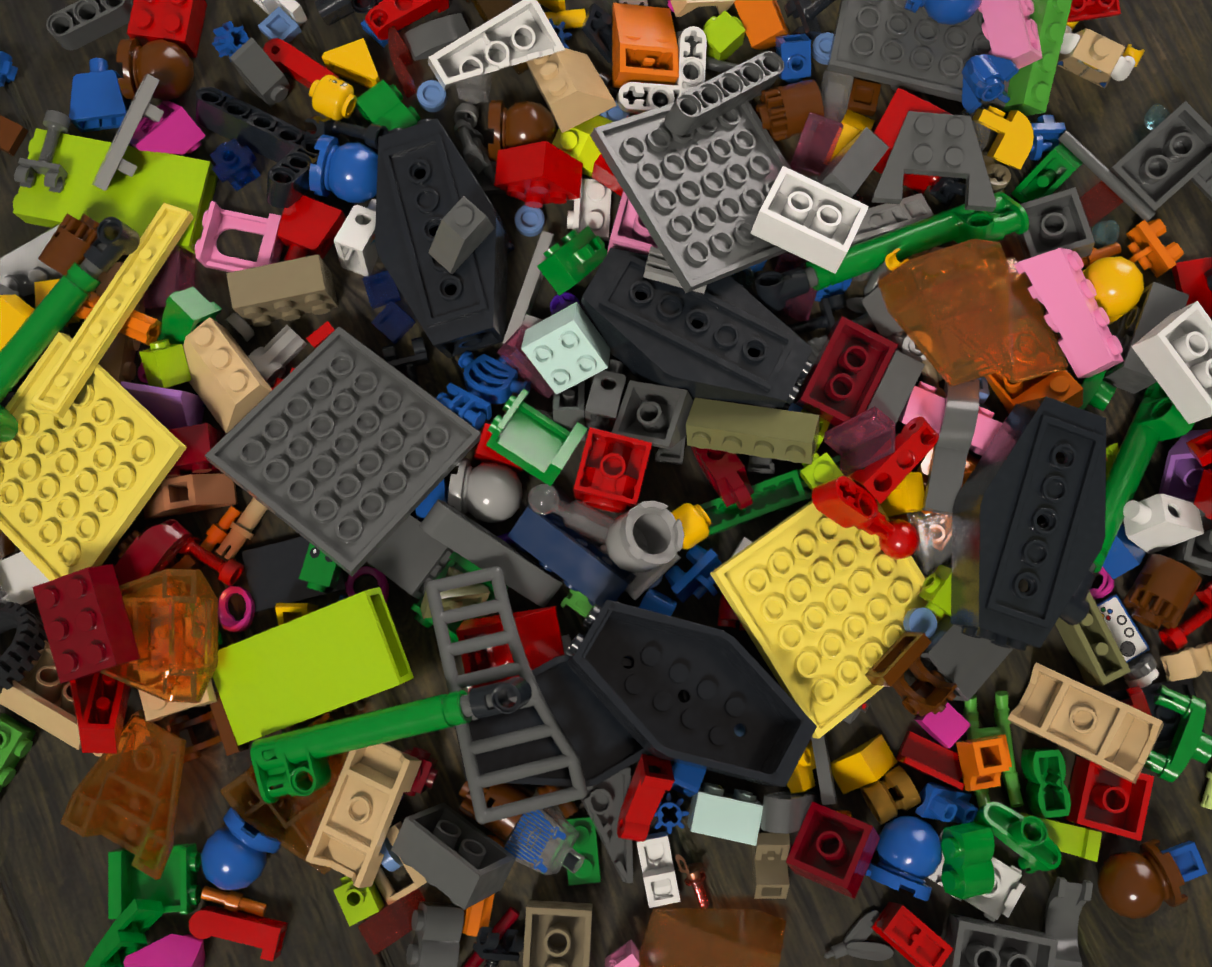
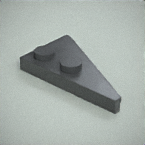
M630 767L623 769L598 785L587 787V795L581 799L622 882L633 883L632 840L618 838L617 824L621 812L620 809L631 783Z

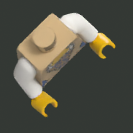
M1079 21L1066 24L1057 65L1103 88H1106L1111 77L1117 81L1126 79L1132 69L1137 67L1145 52L1144 49L1137 50L1133 48L1132 44H1128L1125 49L1123 45L1090 29L1072 33V30Z

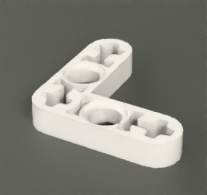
M692 26L686 28L680 35L677 43L679 77L676 85L627 82L622 85L617 93L616 100L619 108L627 113L640 114L659 108L652 101V96L656 92L664 93L668 98V104H672L675 100L674 93L677 94V99L682 93L704 83L707 47L704 31L699 27ZM690 35L694 36V41L699 42L693 50V57H687L690 53V43L685 41L688 40ZM694 65L698 70V78L695 80L687 79L683 74V67ZM630 90L633 91V96L643 97L644 91H648L646 106H643V99H636L633 105H631L628 99L623 98V96Z

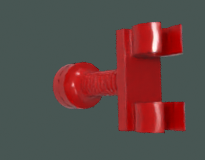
M191 534L178 553L190 554L200 559V561L219 572L218 579L228 586H232L241 576L244 565L235 559H230L228 562L222 560L204 547H201L199 545L201 539Z
M1212 580L1195 593L1205 606L1175 629H1167L1165 627L1159 632L1161 641L1171 651L1177 652L1187 645L1186 636L1212 618Z

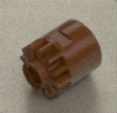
M814 79L761 91V104L755 106V112L762 122V129L768 131L774 142L823 130V101L819 87Z
M67 213L38 259L62 275H66L68 273L67 270L74 262L80 265L84 261L85 257L83 254L97 239V227L100 223L85 214H82L78 220Z
M1150 554L1123 601L1125 603L1124 606L1132 609L1131 612L1133 613L1131 616L1136 621L1149 628L1158 630L1163 625L1167 629H1175L1201 584L1202 578L1194 570L1174 559L1159 554Z
M466 781L458 794L465 798L458 811L477 822L468 781ZM502 783L483 788L487 809L531 798L535 794L533 790L523 784ZM522 814L480 825L506 841Z

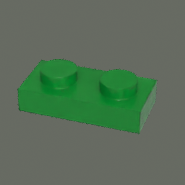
M589 816L563 818L564 833L566 834V855L570 852L579 858L573 871L567 868L568 884L600 883L597 834L592 820Z

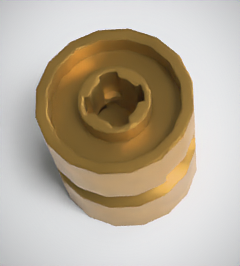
M901 766L886 772L883 775L882 781L878 780L860 787L868 807L881 825L897 817L899 809L906 812L921 803L918 791ZM892 787L898 798L893 799L888 789Z

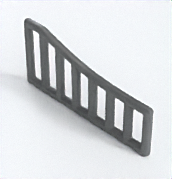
M495 566L427 582L425 588L448 694L462 688L519 675L530 684L532 690L530 701L520 709L534 706L544 723L476 741L472 740L469 723L456 726L476 821L480 824H485L585 798L587 787L580 757L544 699L529 666L509 602L502 569ZM487 581L492 582L495 600L444 611L440 592ZM499 612L504 631L451 643L447 624ZM504 644L509 645L514 663L458 675L454 656ZM517 696L510 697L509 699L516 703ZM472 716V720H477L475 716ZM552 736L562 752L561 755L481 775L476 759V754ZM568 767L573 787L487 809L483 788Z

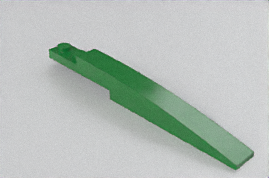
M898 434L832 457V460L844 476H847L852 471H856L858 468L863 470ZM802 469L793 470L752 485L754 494L750 496L753 504L742 510L738 508L736 503L726 507L721 498L701 504L700 506L711 520L708 536L812 500V491L800 476Z

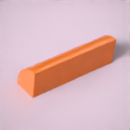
M736 0L734 2L752 48L761 50L775 47L776 36L790 35L777 0Z

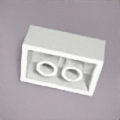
M783 166L758 213L750 234L836 274L869 206Z
M1196 301L1171 313L1131 346L1188 424L1212 416V320L1199 302Z

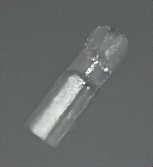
M539 484L531 489L528 501L532 510L537 514L547 515L554 512L563 517V524L566 527L606 545L607 532L615 520L614 518L579 500L569 504L559 499V495L553 486Z

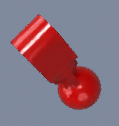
M841 476L813 488L812 501L819 512L844 528L854 526L869 535L876 534L879 536L880 549L888 557L905 559L913 555L917 550L920 538L916 527L904 519L887 521L886 517L879 512L873 495L849 478Z

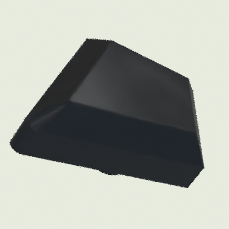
M593 3L588 10L581 29L605 60L611 63L612 16Z
M939 177L929 188V191L940 203L949 207L957 194L965 195L966 184L963 182V178Z

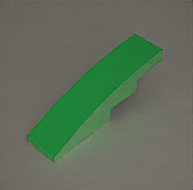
M134 898L111 925L84 967H124L123 962L127 955L144 948L148 944L145 932L165 912L162 902Z

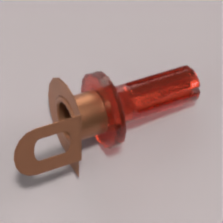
M677 854L675 858L679 867L678 870L687 873L688 876L684 880L685 885L692 886L699 908H707L710 902L702 883L706 879V875L704 872H699L704 866L703 863L697 862L686 865L684 858ZM679 860L684 862L685 867H681Z

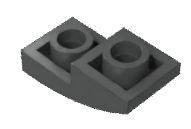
M457 13L421 24L404 33L403 38L414 61L428 59L429 56L468 34L470 31L462 14Z

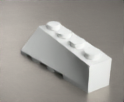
M522 0L429 56L428 65L445 91L459 81L561 52L565 48L538 1Z

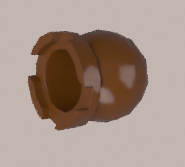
M136 38L120 40L117 47L116 62L122 63L124 78H118V83L126 99L134 98L146 74H150L160 80L152 95L154 99L169 101L180 98L189 91L194 81L193 62L186 51L178 44L159 39L149 41L142 46L140 40Z
M491 100L489 103L488 129H494L493 144L488 143L490 161H497L498 150L541 141H548L552 144L558 131L557 123L552 113L542 104L524 101L515 103L507 109L503 100Z
M1152 839L1141 843L1140 854L1131 851L1115 853L1107 858L1099 869L1097 885L1100 896L1107 906L1120 916L1132 919L1145 918L1158 911L1163 900L1171 907L1187 902L1188 896L1185 894L1181 895L1179 888L1185 885L1181 872L1169 852L1162 854L1158 849L1160 846L1159 840Z

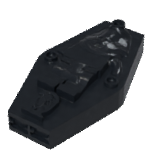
M562 655L533 669L532 673L553 715L580 757L586 787L598 785L639 761L641 754L649 755L650 753L644 750L568 667L566 663L570 656ZM622 659L624 668L630 669L633 667V659ZM507 688L508 698L517 696L513 689ZM681 690L678 693V699L681 702L686 703L689 700L690 696L686 690ZM530 706L518 709L510 714L502 713L472 720L469 723L472 740L476 741L544 723L535 707ZM552 736L476 754V759L481 775L561 755L562 752ZM461 754V759H462V764H463L465 779H466V781H467L466 772H465V767H464L463 758H462V754ZM568 767L506 782L512 784L573 787Z

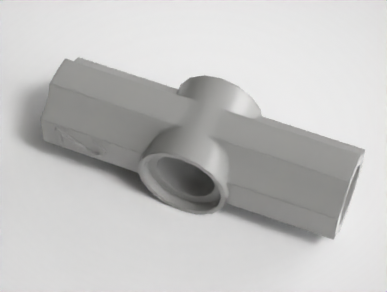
M286 325L265 347L255 349L248 358L268 385L272 386L275 383L276 377L281 378L286 371L285 366L304 349L307 343Z

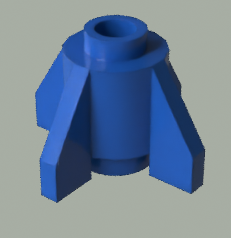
M981 54L971 57L966 62L962 71V105L967 113L971 115L982 105L979 98L986 102L996 98L1004 103L1010 100V97L1004 90V80L1008 82L1019 72L1013 61Z

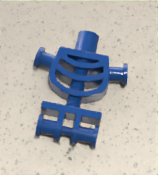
M506 350L497 360L485 354L475 359L472 352L466 351L460 356L458 365L464 368V383L467 391L449 383L447 385V394L441 392L436 397V400L464 421L472 424V427L476 430H479L483 426L485 419L489 420L492 417L491 404H502L510 398L513 392L520 394L523 388L529 394L531 382L527 380L525 382L518 381L517 370L514 368L519 364L520 360L517 354L511 350Z

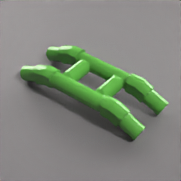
M995 692L994 717L997 727L978 728L977 696L974 694L969 701H964L963 717L971 724L970 728L966 731L967 740L1006 734L1012 767H1009V771H1003V782L1011 807L1023 806L1021 787L1015 766L1010 730L1011 722L1008 720L1010 715L1008 692ZM988 788L974 791L979 808L990 803Z

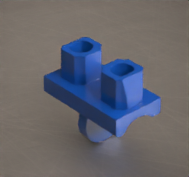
M1042 115L1037 118L1036 123H1031L1034 141L1029 157L1032 161L1040 160L1042 152H1050L1058 146V138L1066 130L1065 124L1056 123L1053 115Z
M696 544L686 555L687 560L694 565L687 573L675 565L665 574L666 579L672 586L673 593L682 603L692 594L698 600L706 592L712 597L718 594V591L713 586L716 582L710 573L722 565L712 549L706 551Z
M929 782L919 794L922 805L917 807L915 813L922 818L965 824L974 821L978 808L969 803L972 794L968 791L942 786L936 782Z

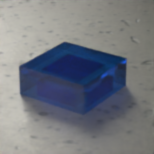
M388 271L362 278L373 309L401 301L398 287Z
M391 301L371 323L392 343L396 344L415 324V321Z

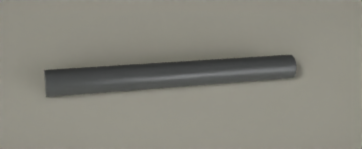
M1066 130L1058 138L1068 150L1143 220L1147 222L1156 214L1069 131Z

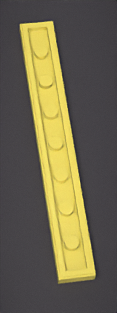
M165 202L141 236L138 248L128 255L31 400L30 404L35 409L61 419L64 417L194 218L190 211Z

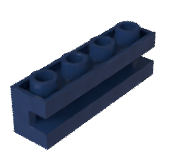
M538 500L525 509L508 534V537L514 541V545L519 550L530 553L537 558L541 567L559 575L568 588L581 592L588 598L589 603L593 607L595 604L601 606L606 600L618 602L625 590L637 577L632 572L619 568L606 552Z

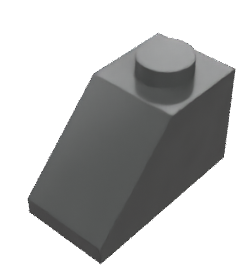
M251 37L229 58L245 84L271 108L275 103L285 99L291 86L280 69Z
M463 196L441 220L428 253L448 272L453 274L495 228L488 217Z
M585 380L557 395L554 392L553 421L570 432L577 422L585 426ZM585 434L580 441H585Z

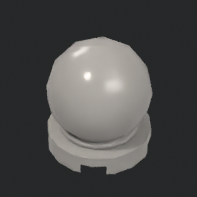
M463 458L456 465L459 466L458 473L451 474L448 491V504L450 506H454L456 510L464 515L469 512L476 520L486 523L503 522L512 517L518 510L523 497L522 483L516 472L510 467L498 462H482L472 468L468 458Z
M657 501L642 502L616 517L608 529L605 543L609 557L619 568L632 573L648 572L656 566H662L670 562L676 553L682 549L684 541L682 522L680 519L676 520L673 514L666 509L668 507L666 504Z

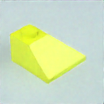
M597 115L563 133L558 129L552 144L583 163L582 174L592 178L594 163L601 153L590 134L594 128L613 121Z

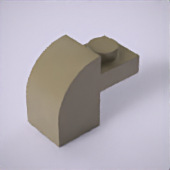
M768 831L758 833L756 846L752 845L754 899L787 898L790 885L788 864L786 863L790 849L789 833L781 834Z

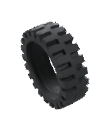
M13 602L0 603V634L12 628H17L11 645L0 657V693H2V688L6 690L12 688L14 680L20 682L24 678L22 673L25 670L29 672L32 670L34 665L31 662L39 660L41 654L38 650L44 649L46 644L43 641L46 639V632L41 621L25 607Z

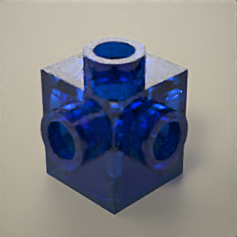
M235 138L220 144L210 154L216 163L212 167L215 174L222 183L228 180L236 192L261 175L253 164L257 161V158L247 145L241 148Z

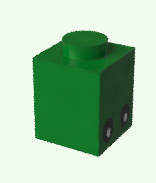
M310 543L299 579L308 581L307 588L325 593L327 587L337 588L342 568Z

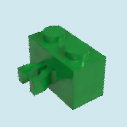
M589 226L579 233L574 228L560 239L563 245L560 246L557 242L543 254L546 259L537 266L559 296L580 282L601 264L607 255L604 242L598 235L596 236Z
M194 287L175 291L166 300V307L160 321L161 332L157 340L168 339L170 344H182L183 346L185 337L210 317L218 322L215 318L221 313L222 309L214 301L209 302Z

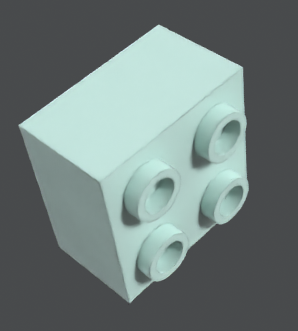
M577 302L525 330L521 349L556 395L608 368L610 347Z
M703 782L698 793L692 796L687 821L690 831L756 846L763 805L756 799L757 796L753 795L752 792L734 789L733 794L726 793L720 785Z

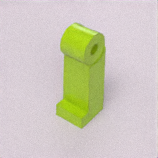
M1020 813L1024 817L1034 816L1025 813ZM1038 817L1045 823L1048 837L1058 846L1060 852L1098 862L1102 832L1083 826Z

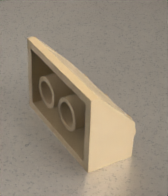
M565 48L564 51L527 61L535 83L562 133L617 106L587 54Z
M212 318L206 319L185 337L183 349L192 378L188 382L225 433H228L272 389L229 331Z
M45 640L44 649L38 650L41 654L39 660L31 662L34 665L30 672L25 670L22 673L24 678L20 682L14 680L12 688L8 690L2 688L0 704L79 750L81 743L70 683L60 684L49 643Z

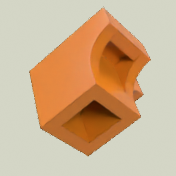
M1006 734L956 742L965 791L1001 786V772L1009 771V767H1012Z

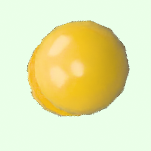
M1121 256L1098 259L1082 271L1085 278L1089 279L1094 285L1097 293L1094 298L1098 306L1106 311L1110 320L1109 324H1112L1132 310L1143 293V274L1135 263Z

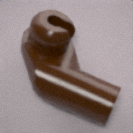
M540 785L537 788V793L543 795L565 788L563 786ZM574 801L558 805L565 818L579 810Z

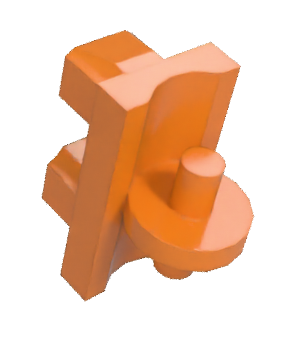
M1160 218L1150 222L1143 220L1126 233V236L1131 241V244L1127 247L1133 254V257L1128 260L1133 263L1138 262L1144 271L1150 268L1156 278L1177 265L1176 261L1184 254V251L1178 243L1172 242L1166 247L1161 243L1159 237L1166 233L1167 230Z

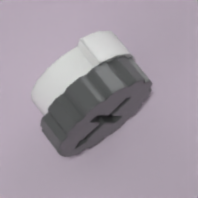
M1143 653L1127 662L1131 672L1123 675L1129 688L1138 685L1140 688L1152 684V681L1159 675L1156 669L1157 663L1152 654Z

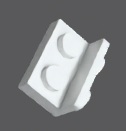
M581 178L580 198L572 199L574 200V211L568 210L567 229L575 228L579 233L589 226L596 236L598 235L602 241H609L612 190L595 179Z

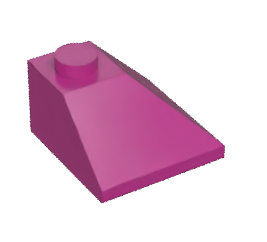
M162 101L156 106L164 111L161 120L157 123L144 116L129 142L130 145L140 151L184 155L186 152L189 154L195 151L201 145L200 140L206 135L181 106L171 101Z
M170 934L127 955L123 962L124 967H204V941L189 934L183 936Z

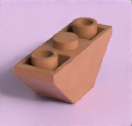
M189 474L164 479L143 507L145 520L238 504L236 485L225 474Z

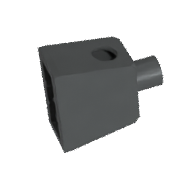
M609 360L608 368L594 376L585 408V427L588 428L586 432L591 427L612 433L626 389L627 376L622 374L624 364L620 361Z

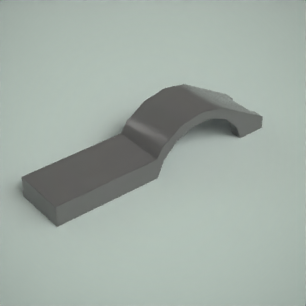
M948 373L946 376L944 387L946 395L945 410L939 439L933 448L922 510L952 516L956 496L962 488L967 454L977 423L980 379L973 378L971 381L955 378V374Z
M1057 877L1044 914L1043 932L1058 940L1054 967H1082L1078 947V922L1082 907L1087 901H1091L1093 883L1089 880H1083L1081 884L1067 882L1064 877Z

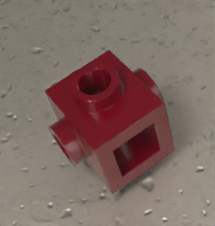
M418 747L403 751L422 761L410 792L403 793L415 796L416 792L419 794L425 792L427 787L432 789L439 770L435 769L438 760L430 757L431 752Z

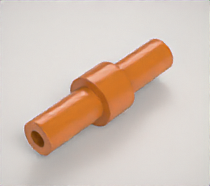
M1118 242L1099 249L1093 247L1090 256L1081 258L1084 267L1087 268L1098 259L1112 257L1121 253V246Z
M231 505L217 524L213 523L206 532L208 536L200 546L211 552L217 543L221 544L228 535L229 526L232 522L236 521L242 512Z
M205 886L201 894V899L224 905L225 910L235 913L240 910L263 917L267 908V904L245 898L244 893L234 890L225 892Z

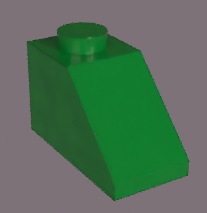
M1060 143L1011 194L1022 204L1052 195L1083 163Z

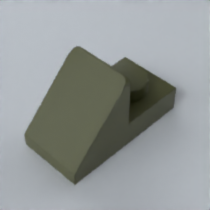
M449 567L446 577L463 573L453 567ZM478 583L442 591L440 595L444 611L486 602L490 591L487 586ZM426 590L420 607L423 619L432 618Z

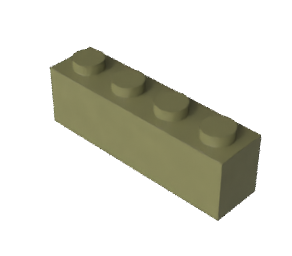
M694 398L686 422L687 446L785 460L793 463L812 464L819 438V415Z
M1089 591L1086 601L1089 603L1090 609L1086 618L1073 626L1058 618L1055 625L1086 686L1105 685L1131 672Z

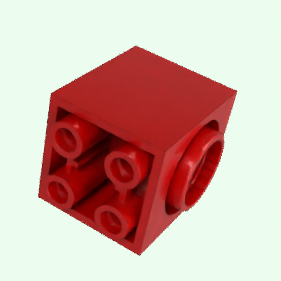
M898 87L874 132L889 149L873 170L882 174L908 111L938 114L951 113ZM904 174L903 185L923 195L928 185L932 186L940 176Z
M589 427L573 488L575 499L581 500L588 506L614 513H624L638 505L652 443Z

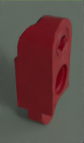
M691 446L700 468L726 507L736 503L738 508L742 510L753 504L750 495L754 494V491L748 480L745 466L736 453L700 449Z
M170 519L162 524L150 527L143 535L137 537L114 567L115 574L118 576L117 580L121 594H126L133 590L136 592L147 582L159 577L188 541L191 535L190 532L175 519Z

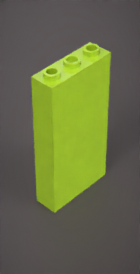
M36 128L34 137L29 142L28 159L39 160L47 130ZM60 133L52 163L60 164L68 173L67 178H65L63 191L61 193L49 191L50 187L44 186L45 175L35 173L36 178L33 187L20 186L18 194L15 195L13 200V213L28 224L53 228L62 222L67 213L78 220L82 214H85L98 223L105 218L116 217L139 234V238H141L165 202L190 211L194 217L172 251L195 255V244L199 238L201 239L204 229L202 224L203 215L206 210H209L210 203L213 200L219 172L210 161L169 153L140 151L135 147L127 146L122 158L137 166L133 177L116 170L107 190L104 191L92 185L112 143Z
M380 587L360 592L205 655L209 672L214 679L238 746L414 679Z

